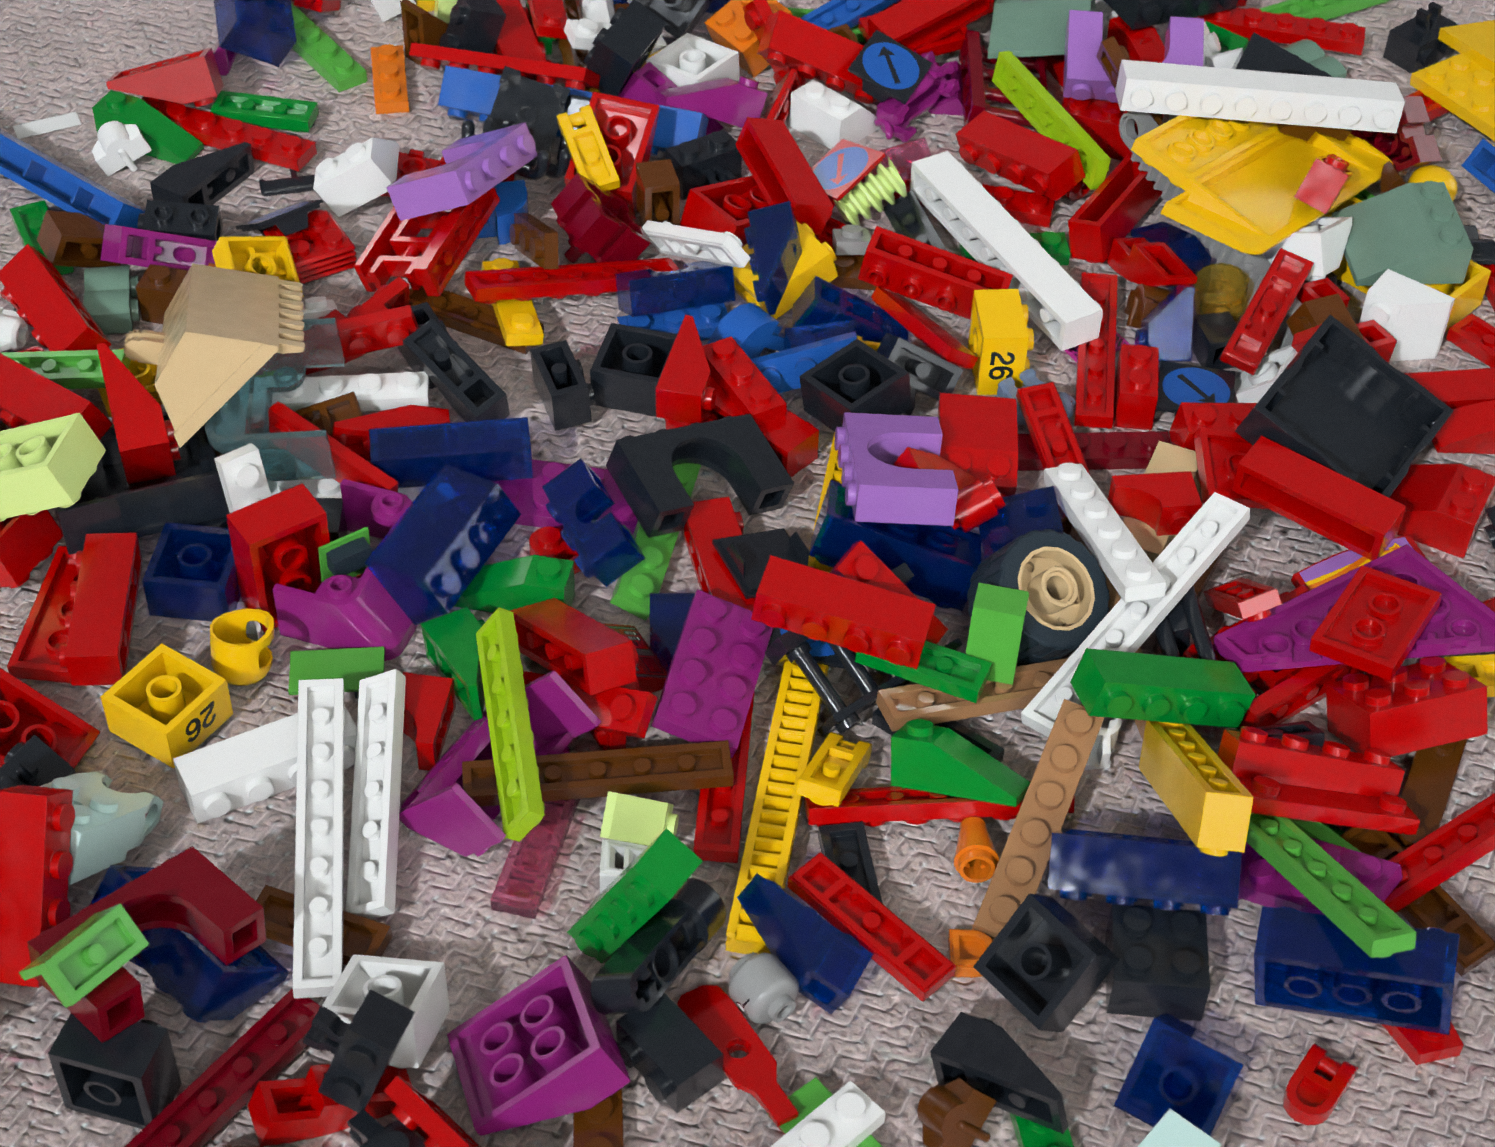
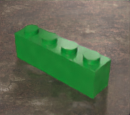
M1086 648L1070 681L1089 716L1238 728L1256 696L1235 662Z
M666 828L599 894L567 933L575 939L577 947L584 954L595 957L600 963H603L671 900L702 863V860Z

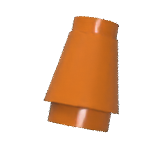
M968 817L960 824L954 867L961 877L968 882H985L993 876L999 862V857L985 821L979 817Z

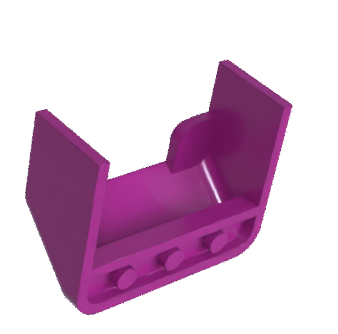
M343 479L340 483L347 530L355 532L368 527L369 536L383 539V542L361 578L349 575H334L325 579L316 593L276 583L273 588L280 635L331 649L384 647V661L393 660L404 651L454 563L453 547L406 495Z
M555 670L525 685L526 697L529 702L528 711L531 730L534 734L535 756L570 753L571 749L567 745L573 738L596 728L600 724L599 718ZM486 709L483 710V718L470 724L400 804L399 820L406 828L464 857L475 854L478 857L506 837L504 832L493 821L500 813V805L479 807L463 790L462 762L493 759Z

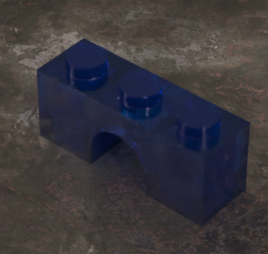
M699 261L685 263L684 269L662 272L645 269L615 274L619 310L632 317L736 301L732 266Z
M581 458L542 486L550 500L546 504V508L556 522L562 523L564 529L560 531V534L567 545L579 554L575 558V562L587 578L590 579L592 576H595L607 587L645 559L631 531L611 512L598 520L601 514L615 503L601 478Z

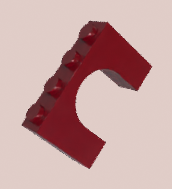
M192 846L180 854L167 859L161 865L137 879L126 883L123 887L94 904L86 906L80 912L51 929L45 930L39 936L28 941L27 944L32 963L92 915L121 903L140 931L152 928L182 930L198 939L225 965H229L266 942L264 908ZM123 966L77 1003L66 1007L102 1043L145 1017L141 983ZM36 976L35 978L61 1003L43 976Z

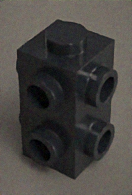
M147 200L145 214H139L137 228L219 241V237L222 236L223 223L220 207L217 205Z

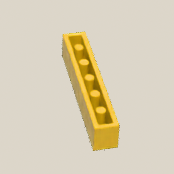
M1146 721L1139 770L1196 847L1205 854L1227 856L1228 851L1244 852L1254 797L1190 724Z

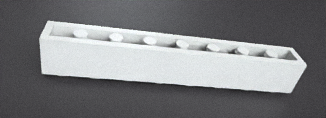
M1121 60L1115 89L1120 111L1387 133L1397 132L1405 100L1396 82Z
M948 151L912 162L910 191L914 192L919 201L977 262L1013 275L1009 289L1019 290L1021 303L1028 306V316L1061 351L1099 338L1101 321L1103 319V309L1099 303L1094 301L1081 288L1080 284L1060 266L1057 260L1053 259L1041 247L1036 239H1033L1019 221L1014 219L1002 207L1001 203L989 194L983 185L965 169L962 163L958 162Z

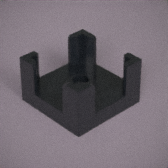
M505 66L499 82L500 88L491 114L486 119L483 133L501 129L502 123L507 119L519 124L526 122L527 127L533 130L537 154L541 150L551 152L559 129L556 115L564 113L570 89L554 84L553 87L523 77L520 71Z

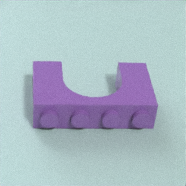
M1069 10L1065 32L1063 97L1076 100L1099 99L1118 103L1115 89L1096 57L1102 41L1103 12ZM1170 16L1165 34V60L1162 63L1203 66L1204 19Z
M526 122L458 139L441 151L446 162L445 165L404 175L386 188L400 221L469 205L537 157L535 141L529 133Z
M844 412L843 426L836 427L834 446L835 450H838V468H842V487H846L845 504L846 506H852L855 522L954 525L958 486L953 470L913 469L893 466L894 462L907 447L940 456L943 433L938 417Z

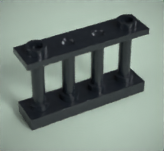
M906 563L891 570L905 585L914 577ZM788 631L779 636L764 652L773 666L787 658L791 664L796 662L832 714L818 729L822 737L834 729H837L839 734H842L861 721L858 714L876 704L878 690L905 686L911 682L895 676L878 687L865 666L855 662V652L828 643L864 695L846 706L810 654L812 651L810 645L818 640ZM956 638L943 647L956 651L963 644L959 638Z

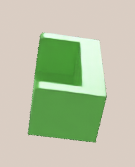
M978 583L965 654L992 663L989 681L1013 685L1029 592Z

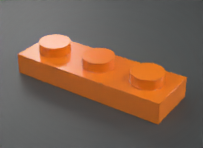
M385 44L379 47H370L376 114L409 112L403 45Z

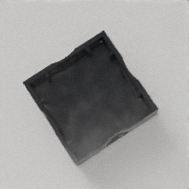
M1329 315L1245 417L1235 432L1251 445H1254L1262 435L1382 495L1390 497L1408 473L1411 462L1429 445L1454 410L1413 378L1391 366L1373 347L1332 315Z
M162 412L164 421L170 420L167 412ZM112 425L100 439L106 451L97 465L96 472L89 478L83 488L80 499L70 507L55 508L69 555L75 554L77 551H83L86 534L137 533L138 538L226 517L230 513L214 460L216 455L213 448L207 444L203 426L179 448L181 459L173 461L176 475L128 484L115 428Z

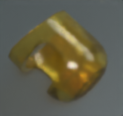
M1217 263L1203 267L1196 274L1198 279L1197 283L1194 284L1196 315L1229 311L1237 324L1247 308L1248 276L1241 268L1232 264Z

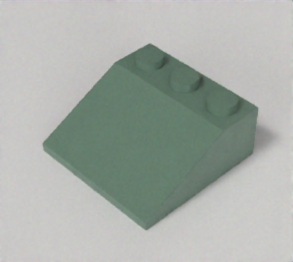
M996 0L992 17L988 59H996L999 52L1011 51L1016 57L1065 55V32L1069 10L1096 11L1095 0Z
M1444 182L1407 183L1331 214V217H1352V227L1344 255L1356 286H1372L1387 269L1422 284H1458L1464 282L1473 246Z

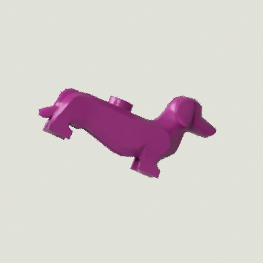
M933 51L920 54V56L933 64L904 105L892 97L878 104L876 110L877 118L874 120V124L880 126L888 140L895 137L902 142H907L917 132L915 127L910 126L906 128L911 120L934 106L940 95L951 98L961 89L958 79L946 80L944 75H951L955 71L952 62L945 63L940 67V64L935 62Z

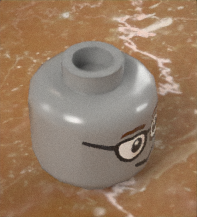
M749 953L736 962L729 974L731 979L729 982V995L752 1022L766 1024L774 1021L778 1023L792 1014L796 1007L795 999L799 992V982L774 954Z

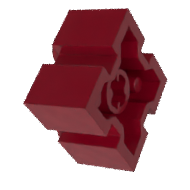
M1422 96L1403 97L1405 104L1396 133L1352 130L1350 133L1365 140L1386 155L1402 177L1407 176V171H1415L1422 166L1434 165L1442 161L1435 136L1425 134L1423 125L1429 123L1430 120ZM1381 180L1377 181L1371 186H1380Z
M579 173L573 177L551 202V206L558 216L556 222L569 236L567 241L570 248L564 253V256L571 263H575L585 253L593 256L597 262L636 260L651 243L643 228L634 222L636 216L627 201L608 190L606 192L602 191L598 184Z

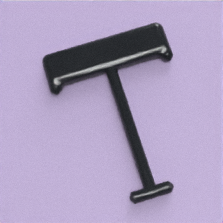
M290 169L291 178L267 181L261 179L259 181L261 194L267 197L313 191L315 174L298 177L297 171Z

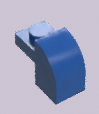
M525 180L500 182L494 186L500 201L476 239L497 237L499 245L511 243L510 225L514 224V213H529Z
M745 303L731 310L720 321L707 344L732 336L747 356L753 359L759 357L764 348L776 351L786 350L793 340L781 332L783 326L779 321L755 303Z

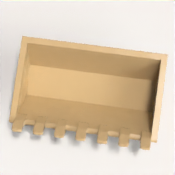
M193 263L165 311L162 332L133 329V331H129V334H126L123 346V353L126 354L125 357L133 360V362L137 360L140 363L157 365L155 387L173 425L174 436L179 448L275 353L304 352L305 343L301 342L304 341L305 336L304 332H302L304 329V322H302L304 312H302L303 302H301L303 300V293L301 292L303 288L302 283L280 280L278 276Z

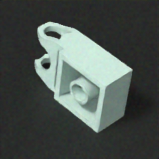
M100 772L75 773L64 778H55L52 782L39 786L73 790L72 805L75 809V821L71 828L70 853L73 858V867L69 875L68 884H74L124 861L127 851L140 846L144 838L159 823L164 801L158 796L147 792L124 793L108 788L112 779Z

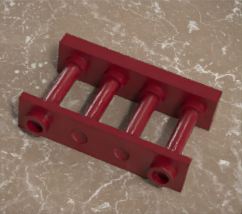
M967 30L959 54L964 126L981 112L986 111L1015 124L1033 127L1020 111L990 106L989 102H986V100L1013 105L1000 89L988 87V83H984V81L992 82L995 69L987 68L986 64H982V62L996 65L997 58L988 59V50H985V46L980 44V32ZM1017 57L1048 91L1045 73L1048 62L1047 57Z

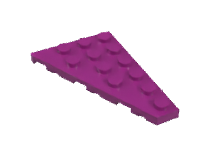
M1406 544L1364 564V566L1442 593L1440 606L1405 659L1495 651V612ZM1360 567L1270 609L1272 614L1264 619L1254 622L1245 621L1214 636V650L1228 662H1235L1241 673L1343 664L1309 651L1310 641Z

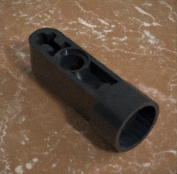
M688 878L671 900L626 940L597 972L591 984V998L599 1013L607 1015L650 1010L695 955L707 946L723 927L726 920L725 905L719 894L711 886L701 880Z

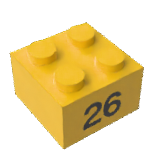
M1018 289L974 290L967 348L978 357L972 369L977 395H997L998 384L1009 377L1013 378L1017 388H1021L1023 381L1019 379V375L1021 372L1030 369L1029 358L1026 356L1027 351L1033 350L1034 333L1032 328H1027L1028 306L1021 303Z
M162 643L100 696L109 731L173 769L175 768L173 758L194 751L233 715L227 680Z

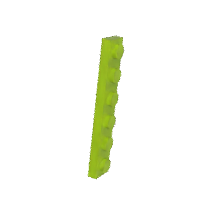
M1011 51L999 52L992 82L1040 134L1078 150L1086 176L1082 181L1090 190L1097 189L1106 178L1111 158Z
M498 607L477 631L476 640L503 832L506 835L505 838L520 842L534 826L541 822L545 816V805L542 801L539 768L536 763L533 743L534 734L531 730L528 711L529 702L525 692L523 666L520 659L514 614L511 611Z

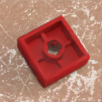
M313 210L309 212L308 228L285 236L288 239L299 281L302 284L354 268L357 258L354 249L356 247L327 210ZM276 225L263 231L265 236H285Z

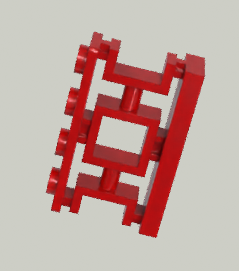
M493 187L469 205L402 221L399 220L393 206L354 266L366 291L375 292L376 289L386 284L390 277L400 276L407 278L412 290H419L423 286L427 296H440L499 203L500 199L495 188ZM421 229H433L428 237H417Z
M1301 585L1293 591L1283 592L1279 596L1283 604L1310 590ZM1242 619L1231 626H1224L1220 628L1214 636L1234 626H1237L1247 620ZM1214 636L1210 637L1212 645H1214ZM1190 645L1184 651L1182 657L1199 659L1195 645ZM1214 650L1217 661H1227ZM1346 664L1282 669L1276 673L1273 670L1242 672L1248 684L1253 682L1264 693L1258 697L1255 696L1237 729H1241L1242 726L1260 727L1281 724L1325 698L1327 683L1340 681L1348 674H1365L1366 672Z

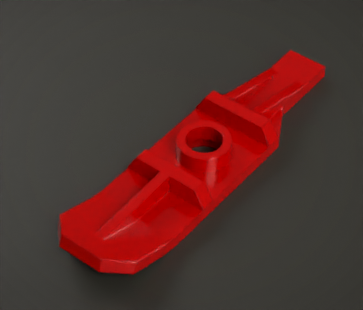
M702 985L682 994L677 1006L723 1053V1071L732 1085L738 1090L751 1094L768 1113L777 1127L797 1118L799 1112L777 1083L776 1060L732 999L718 985ZM735 1051H743L747 1054L742 1058L730 1056Z

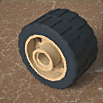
M1051 529L1029 531L984 559L970 579V589H968L967 593L970 618L972 616L978 583L1029 592L1017 666L1059 660L1074 652L1109 613L1108 601L1110 600L1109 589H1107V579L1104 571L1101 570L1098 565L1099 562L1086 549L1085 545L1080 541L1077 542L1072 536L1064 532L1059 533Z

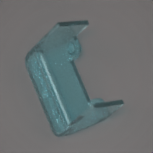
M335 318L302 320L304 322L302 332H304L305 336L304 341L301 342L305 343L304 352L275 353L205 423V432L212 448L222 454H226L252 443L259 449L265 475L269 481L336 478V468L326 430L269 433L268 408L272 406L273 393L289 392L302 385L305 380L306 368L345 366Z

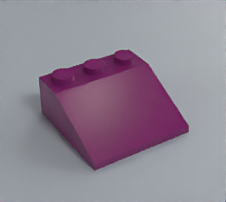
M567 955L558 959L447 1033L473 1126L480 1136L590 1109L631 1082L606 1015L596 1010L592 1002V983Z

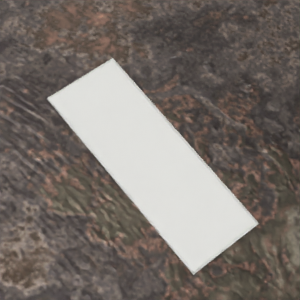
M72 112L15 125L13 128L17 138L22 139L82 124L77 113Z

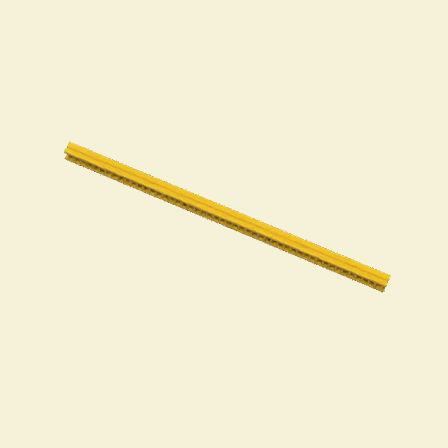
M857 336L858 340L875 351L878 350L880 343L863 341V337ZM835 432L809 547L808 562L809 567L830 572L854 544L858 524L854 520L852 506H846L845 504L846 487H842V468H838V450H835L834 446ZM788 658L785 660L726 931V951L743 954L773 952L803 796L796 795L798 779L811 761L822 700L796 662L791 664ZM817 663L827 677L829 666Z

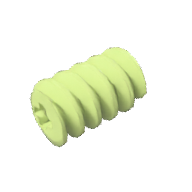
M887 156L888 168L879 163L876 166L877 175L870 172L865 176L864 183L860 181L840 201L833 200L846 222L860 226L859 214L870 220L872 218L870 207L875 208L880 213L883 212L882 200L885 199L888 203L894 205V192H897L904 198L907 197L906 185L889 156Z

